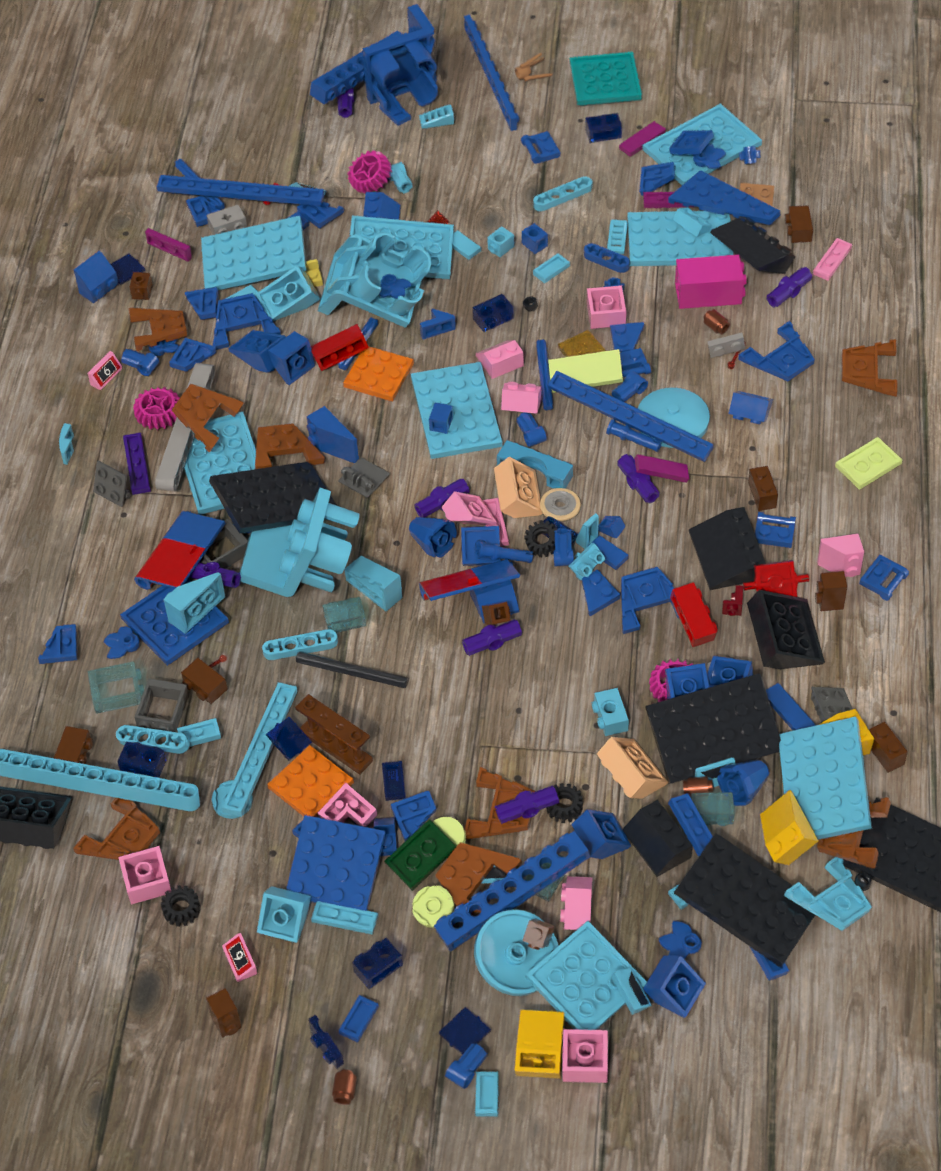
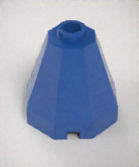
M416 517L409 525L410 535L425 553L431 557L437 556L442 558L452 549L454 544L451 542L452 538H456L457 535L454 522L446 519Z
M761 760L729 764L720 768L719 772L721 774L718 775L717 781L723 796L726 798L730 796L733 799L731 803L734 806H746L752 802L768 779L769 769Z

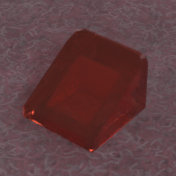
M438 210L427 221V223L438 224L450 223Z

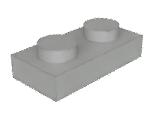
M742 332L707 341L711 358L745 349Z

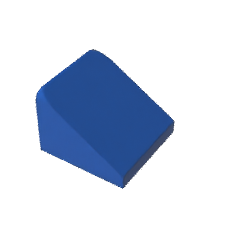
M605 516L598 525L599 532L612 538H618L625 528V524L620 516Z

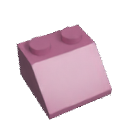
M515 340L505 341L476 353V357L492 379L524 366L523 351Z
M505 383L502 389L501 410L537 414L542 401L541 387L535 384Z
M454 491L441 507L445 512L446 518L452 522L471 525H496L497 523L482 499L476 495Z
M859 534L821 539L817 560L818 565L830 572L844 571L845 577L860 575L864 550Z

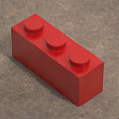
M358 324L310 346L321 371L369 348Z
M694 582L672 589L671 601L692 647L714 641L718 632L717 626L709 617L710 611L708 606L704 605L702 601L701 590L696 588Z

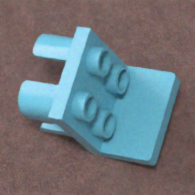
M380 233L372 241L360 235L352 234L333 256L318 311L329 315L341 301H345L406 328L410 324L414 305L423 296L424 290L419 287L421 280L430 270L431 258L424 249L418 246H413L405 255L389 249L396 239L395 236L389 233ZM393 274L397 279H406L411 283L410 287L405 288L406 295L404 298L399 296L397 299H394L390 295L385 298L380 297L381 280L384 275Z
M319 488L313 501L303 500L297 520L294 519L292 525L250 533L240 569V582L285 597L293 596L300 582L332 593L335 587L333 577L310 569L308 566L310 564L336 574H342L349 559L352 545L350 542L345 541L348 535L346 530L323 523L324 518L354 528L358 523L360 514L328 503L331 491Z

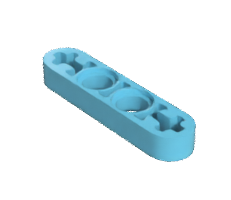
M580 177L534 197L533 207L537 211H545L584 195L592 190V180L589 177ZM572 189L574 192H567L566 190ZM558 195L559 198H552V196Z
M327 629L269 640L263 644L262 651L266 659L276 660L296 656L298 652L312 653L332 649L338 644V638L334 630ZM307 640L315 641L312 646L304 644ZM291 643L296 645L291 650L285 648L286 645Z
M123 725L116 731V738L124 746L177 754L186 752L190 746L189 740L182 733ZM147 734V740L140 742L139 738L142 735ZM166 737V741L163 744H157L159 738Z

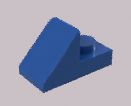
M431 309V320L420 323V335L423 340L456 329L455 316L436 309Z
M395 818L374 819V829L386 832L380 856H390L397 850Z

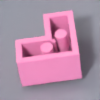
M345 783L318 812L319 818L342 823L349 817L357 825L367 827L377 816V810Z
M567 876L566 883H562L561 902H565V909H561L560 922H565L564 929L578 930L584 923L590 922L592 877Z

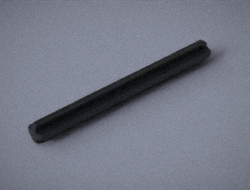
M298 652L296 655V662L401 688H406L408 684V678L405 676L304 652Z

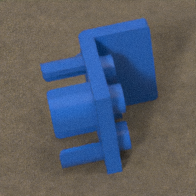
M418 4L407 7L409 33H404L399 37L381 43H374L363 48L367 100L370 104L379 102L385 113L390 116L402 113V107L395 96L410 92L419 106H425L433 102L438 94L437 75L435 74L437 66L431 57L435 44V39L432 36L434 34V27Z

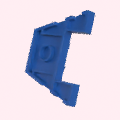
M253 293L218 300L213 346L216 347V350L229 347L226 335L228 331L261 324L263 332L281 335L280 329L275 326L273 320L266 314Z
M790 321L779 327L777 334L787 341L765 357L761 356L752 347H749L739 354L738 359L785 381L791 380L812 366L814 358L805 343L801 342L800 335L797 331L795 332Z
M658 567L621 577L623 634L640 630V624L635 614L636 611L671 602L679 619L670 598L672 589L675 588Z

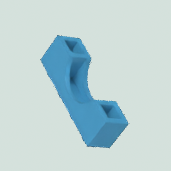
M506 440L497 454V465L511 457L530 468L541 471L547 479V486L553 489H566L573 477L572 464L553 458L550 455L542 454L534 449L526 448L518 443Z

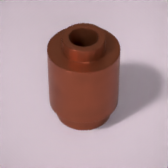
M715 309L707 311L703 317L704 324L715 333L722 335L730 326L728 319Z
M708 776L688 778V780L683 781L684 794L688 793L691 799L710 797V792H714L713 781L708 780Z
M343 1069L335 1074L332 1090L335 1103L348 1105L354 1098L357 1076L351 1070Z

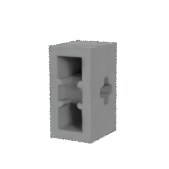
M239 205L207 215L208 226L213 235L247 228L246 218Z

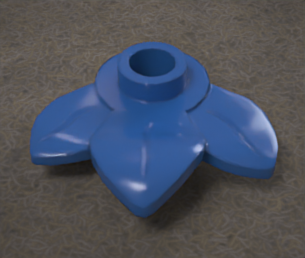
M708 144L701 154L693 156V161L698 167L720 168L721 165L718 160L723 158L726 152L721 148H714L713 144Z
M386 274L382 277L379 295L382 298L389 295L394 299H397L399 296L404 298L406 295L405 288L410 287L411 283L406 279H397L393 274Z
M177 339L169 342L162 340L156 342V346L150 347L149 345V351L155 356H161L165 352L172 353L177 351L179 345L175 344Z
M126 626L120 627L118 633L109 634L104 639V643L111 648L107 658H120L126 652H134L138 649L139 638L133 634L131 628Z
M679 921L672 922L673 933L659 938L662 947L670 951L669 955H681L683 959L688 954L697 953L702 945L700 937L692 933L690 926ZM693 943L694 946H688L687 944Z

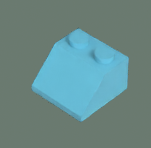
M271 886L263 893L257 933L297 943L308 916L311 896Z

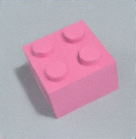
M622 286L587 289V309L591 329L626 324V307Z
M159 846L119 857L131 905L163 896L167 890L171 892Z
M563 1029V1082L607 1083L608 1030Z

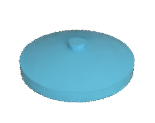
M681 388L659 389L648 394L638 406V409L699 438L704 436L709 426L710 414L706 403L689 390ZM662 442L661 446L673 448Z
M507 910L491 917L480 929L474 945L475 962L485 981L494 989L513 996H524L538 991L525 978V975L558 947L554 933L552 934L549 946L540 948V950L532 949L527 946V942L522 941L529 920L538 919L543 921L538 916L522 910Z

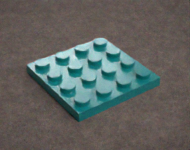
M633 52L569 57L577 106L642 100Z

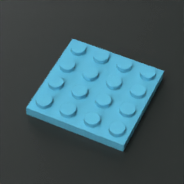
M589 921L584 923L525 975V978L557 1012H564V1019L574 1030H597L626 1004L612 979L614 972L631 967L642 989L647 983Z

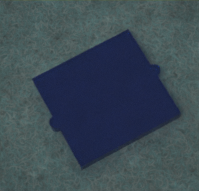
M129 253L111 263V266L116 271L120 285L131 280L133 272L143 273L146 271L139 263V260H136Z
M290 717L280 724L276 723L275 727L266 734L288 761L297 754H301L312 743Z
M464 1007L439 1031V1035L449 1043L450 1047H454L463 1055L472 1043L478 1044L491 1032V1029L480 1020V1016L476 1017L470 1010Z

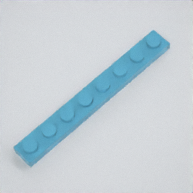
M278 682L223 803L222 812L242 817L297 694L296 686Z

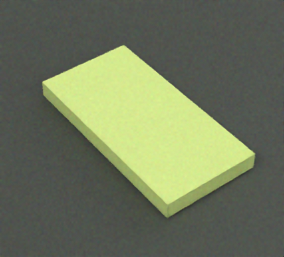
M619 349L548 360L550 380L557 370L591 387L623 382Z

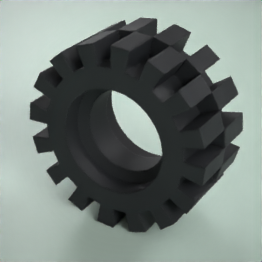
M540 520V524L533 522L535 526H528L529 530L526 529V535H524L529 551H532L535 556L538 554L539 557H542V554L548 557L549 552L551 555L554 554V530H557V528H555L553 523L550 524L549 521L544 523L543 520ZM543 533L549 535V540L546 543H536L538 535Z
M560 783L559 788L555 785L554 788L559 800L569 799L572 801V805L567 808L559 807L557 804L547 807L546 811L551 819L555 817L556 822L561 819V823H565L567 819L569 823L572 822V818L578 819V815H581L583 810L581 791H577L576 786L571 788V784L568 783L567 787H564V783Z
M178 885L177 890L172 887L170 888L171 892L167 890L165 896H162L161 908L165 920L169 921L171 925L176 923V926L180 927V924L183 923L184 926H188L187 921L192 924L194 922L193 917L198 918L200 903L197 893L192 888L189 890L188 886H184V889H182L181 885ZM178 901H187L189 904L183 911L173 910V905Z

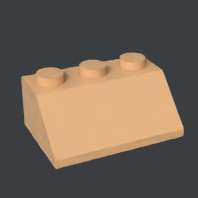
M511 457L494 468L501 512L513 518L543 514L540 509L541 499L536 470Z
M611 737L597 753L602 765L609 769L613 774V779L620 783L624 793L630 798L643 799L668 784L666 778L635 739Z

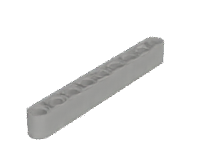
M195 363L188 386L193 384L210 390L215 375V366ZM178 417L176 418L156 476L155 487L158 490L176 491L195 433L189 427L186 428Z

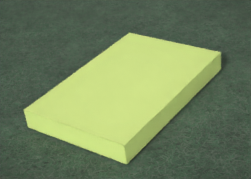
M877 437L837 461L835 467L860 490L902 464V459Z

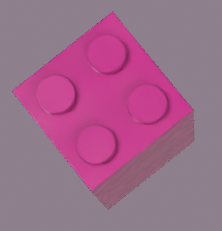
M739 255L676 259L675 288L679 309L742 304V297H745V287L743 285H746V274H743L744 263L743 261L740 262Z

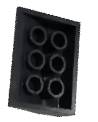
M748 217L746 219L737 218L710 231L713 236L758 271L785 274L796 257L791 253L792 250L790 248L780 245L777 238L766 234L767 231L764 228L757 227L755 221Z
M745 507L726 510L690 528L688 531L709 590L754 582V565L766 564Z
M758 590L747 602L763 667L788 669L824 664L825 661L808 600Z
M0 787V842L54 849L61 838L73 796Z

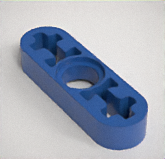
M593 243L587 244L584 247V257L587 260L619 273L629 270L630 260L628 257ZM609 256L611 259L604 260L603 257Z

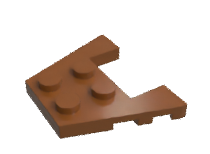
M129 308L130 321L149 320L152 335L134 337L136 351L143 350L142 347L150 345V347L156 346V342L162 340L169 342L187 336L183 311Z
M896 339L889 340V343L884 344L877 342L874 346L869 347L862 345L842 349L843 382L897 397V380L878 379V355L896 356Z
M190 384L173 407L172 412L186 428L189 427L195 433L194 437L198 441L201 440L204 443L205 449L211 452L219 437L205 429L204 426L218 407L235 417L244 402Z
M293 423L258 427L254 469L272 467L269 459L270 456L303 453L306 461L312 465L324 464V456Z
M480 767L476 780L477 787L496 790L488 822L466 820L464 828L466 839L527 831L531 818L519 817L501 824L495 806L514 800L523 791H531L532 793L536 791L514 781H507L501 775L496 773L494 775L487 772V769Z
M888 797L881 798V802L873 804L871 801L869 802L870 817L888 816L891 804ZM863 830L819 839L817 844L819 852L870 868L876 867L879 854L877 848H859Z
M115 798L110 804L111 808L124 814V817L102 843L84 835L73 849L76 854L119 860L121 856L146 850L160 834V830L145 813H142L133 801Z
M460 842L435 876L444 889L450 893L454 903L459 906L469 902L470 897L493 866L507 874L514 868L518 869L522 864V860ZM475 910L471 913V916H479L481 911Z

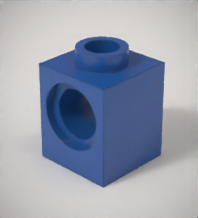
M535 223L521 231L522 244L534 254L548 246V234Z
M434 403L429 417L430 431L448 433L453 419V407L447 404Z

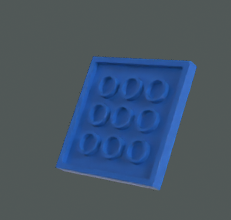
M187 579L184 584H187L191 581ZM162 585L121 613L120 616L168 666L228 624L229 620L215 606L185 634L168 621L163 599L174 588Z
M304 815L286 890L311 896V903L319 901L367 911L386 832Z

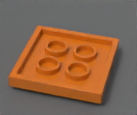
M369 346L368 349L360 352L345 378L343 386L393 402L414 364V359Z
M309 745L267 785L268 789L302 816L318 817V812L345 783L351 786L354 780Z

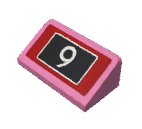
M112 351L108 352L88 372L90 385L99 390L122 370L120 362Z
M241 933L235 935L222 945L237 982L257 974L256 966Z

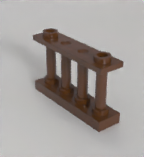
M309 694L295 707V710L307 717V721L299 728V734L359 775L373 762V757L361 750V747L370 738L369 734Z

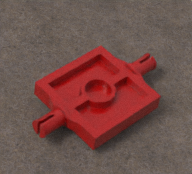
M793 560L754 565V582L743 583L744 591L755 589L756 592L763 590L797 597L798 583L809 582V575H797L794 570Z

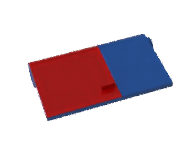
M182 511L135 576L136 584L146 590H149L154 583L174 589L183 585L226 524L225 521L194 514L190 511Z
M505 559L419 582V588L424 601H433L519 578L520 574L514 568L513 563Z

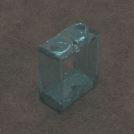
M134 661L88 671L92 702L96 714L139 705L144 687L143 684L139 685V680H142L140 668L136 669ZM133 678L135 692L101 699L99 684Z

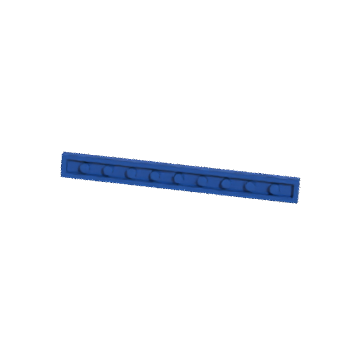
M465 15L464 29L510 131L517 130L519 117L514 112L513 103L509 101V94L505 92L503 81L500 82L499 72L495 71L494 61L490 60V53L488 50L486 51L485 41L481 40V33L477 30L475 20H472L470 15Z
M160 175L156 186L158 192L321 206L324 197V189Z
M557 370L547 385L553 391L625 425H629V427L703 462L706 461L714 447L710 442Z
M687 793L670 799L668 804L699 857L713 836ZM750 947L769 981L787 975L789 969L785 963L780 968Z

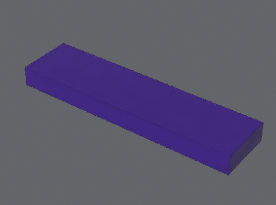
M141 432L124 435L123 440L132 495L151 492Z

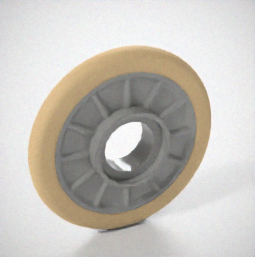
M565 488L549 490L540 500L542 513L555 521H566L575 517L581 507L579 497L573 491ZM557 502H563L565 506L558 507L555 504Z

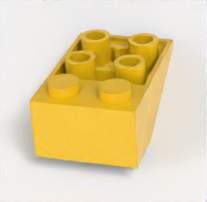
M520 1010L515 1059L516 1076L560 1079L564 1012Z

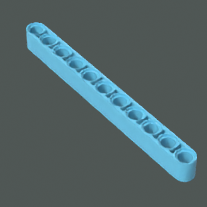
M0 749V776L185 811H194L200 806L199 791L197 786L193 784Z

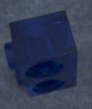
M618 113L585 118V131L589 143L622 138V124Z
M503 294L472 307L473 320L483 332L514 319L513 305Z
M126 741L117 762L120 771L159 778L165 766L166 757L164 750L158 747H148L138 742L131 743Z
M385 938L374 943L367 952L356 956L352 965L354 973L370 990L403 966V960L399 951ZM383 954H388V955H389V956L386 957V958L380 957V956L383 955ZM367 966L372 967L370 970H364Z

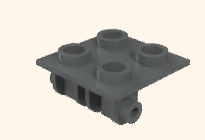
M360 457L351 468H342L341 473L343 476L338 482L368 498L390 473Z
M97 460L93 492L123 507L124 500H128L131 497L129 490L125 489L127 475Z
M811 687V700L820 718V723L838 713L852 710L844 688Z

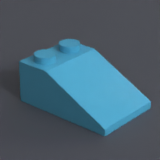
M298 265L256 293L264 311L273 321L307 309L321 299L308 274Z
M218 572L178 586L172 592H169L163 599L169 623L186 634L223 600L225 593L221 574Z

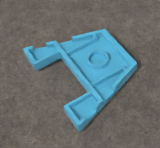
M835 857L824 868L838 882L816 897L798 882L787 889L784 896L843 931L866 915L872 907L860 887L854 884L851 879L852 874L850 870H846L842 864L843 859Z

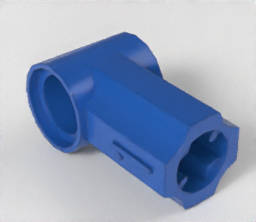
M125 349L121 358L122 363L136 368L144 376H149L159 364V359L154 354L147 353L144 355L131 349Z
M632 371L626 376L622 384L612 390V396L625 402L635 393H643L648 386V381L635 371Z
M523 412L517 417V424L523 432L524 440L528 447L547 440L543 427L538 426L531 413Z
M559 528L554 530V566H569L574 561L573 548L571 547V530Z
M472 1043L458 1061L452 1062L446 1071L445 1077L462 1089L467 1088L474 1078L475 1071L486 1059L487 1053L481 1046Z

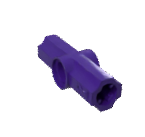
M353 87L337 96L338 115L343 118H348L353 112Z
M801 267L790 277H783L778 287L767 295L766 300L769 302V305L773 308L778 307L789 297L795 298L800 292L801 287L812 279L810 270L807 267Z
M625 454L621 456L617 461V465L626 476L629 487L632 490L636 489L645 502L649 504L655 502L660 492L651 482L650 475L636 472L635 460L631 455Z
M460 478L446 487L438 486L433 489L430 496L414 504L418 516L425 518L439 509L443 511L441 507L454 491L468 494L470 491L466 481Z
M217 562L198 563L189 576L194 579H201L218 572L221 574L223 585L237 588L240 585L241 579L239 572L220 568Z
M515 619L499 626L487 625L480 633L463 639L462 645L465 653L469 656L486 649L494 651L499 649L504 642L521 636L522 630L520 624Z
M552 785L533 793L531 791H523L514 800L495 806L499 821L503 824L519 817L532 818L538 814L539 810L558 804L559 798Z

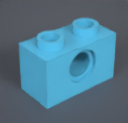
M618 688L594 693V701L591 702L594 713L598 714V727L603 729L605 736L628 731L629 719Z

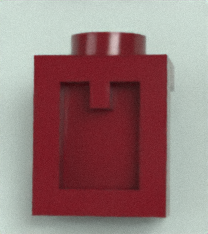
M736 585L735 593H731V600H723L722 614L742 616L744 586Z

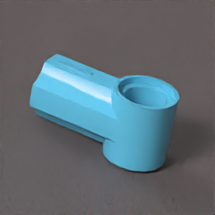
M399 162L391 165L392 172L389 173L390 178L388 180L394 182L399 192H403V194L409 192L412 188V182L406 174L404 164Z

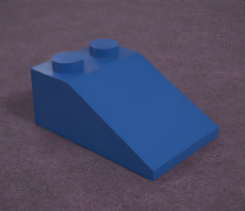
M252 330L229 347L228 350L257 371L269 373L275 367L271 363L268 350L286 338V336Z
M325 406L307 416L308 440L324 453L356 463L359 459L357 439Z
M705 663L665 669L667 700L709 688Z

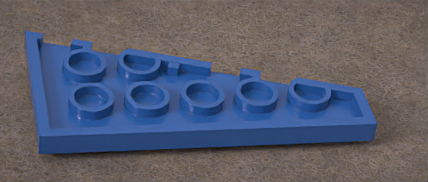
M701 170L668 197V203L671 204L678 202L682 203L685 207L692 205L698 207L699 210L725 215V213L733 214L735 218H740V216L748 217L755 222L767 225L772 224L780 216V210Z

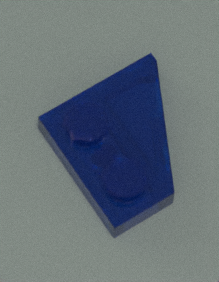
M316 1014L308 1019L311 1032L310 1041L316 1049L320 1047L324 1052L322 1055L329 1065L332 1063L338 1069L344 1065L343 1055L328 1032L324 1033L320 1028L319 1019Z

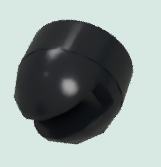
M530 296L523 300L524 308L528 312L537 309L538 303L535 297Z
M865 872L859 873L854 881V884L859 886L862 891L868 890L872 883L870 875Z

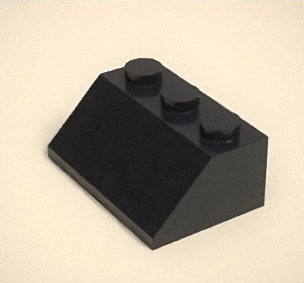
M658 800L641 808L622 829L656 877L692 857L693 845Z

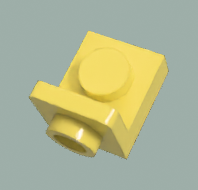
M318 260L306 261L307 271L305 272L308 274L313 286H322L323 282Z

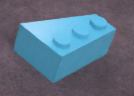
M363 556L358 557L345 568L346 581L384 611H388L402 599L401 578L399 574Z

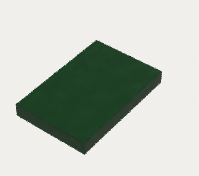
M429 819L384 862L413 891L451 855L457 846Z

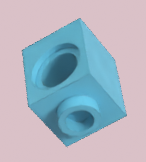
M502 226L487 237L488 250L499 257H502L514 247V234Z

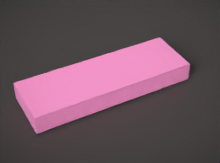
M836 238L813 270V275L829 281L851 250L852 244Z
M499 498L482 500L497 521L496 525L485 526H499L500 547L509 545L503 515L500 510Z

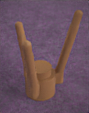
M542 53L535 55L515 68V74L519 80L524 79L526 82L530 79L552 76V73L529 76L531 74L530 67L544 60V57L539 58L542 56Z

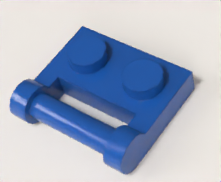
M548 131L521 137V143L526 146L534 164L560 157V151ZM535 143L540 154L536 152L532 144Z
M641 348L620 353L623 378L632 371H635L637 374L644 373L645 375L651 373L650 365L647 363Z
M758 512L755 529L758 544L791 548L796 517L790 516V518ZM763 522H768V523L789 525V528L778 527V526H771V525H764V524H762V523H763Z
M879 555L862 576L859 584L879 594L883 600L888 601L902 579H906L909 575V571L905 567ZM892 572L896 573L897 575L887 588L883 587V583Z

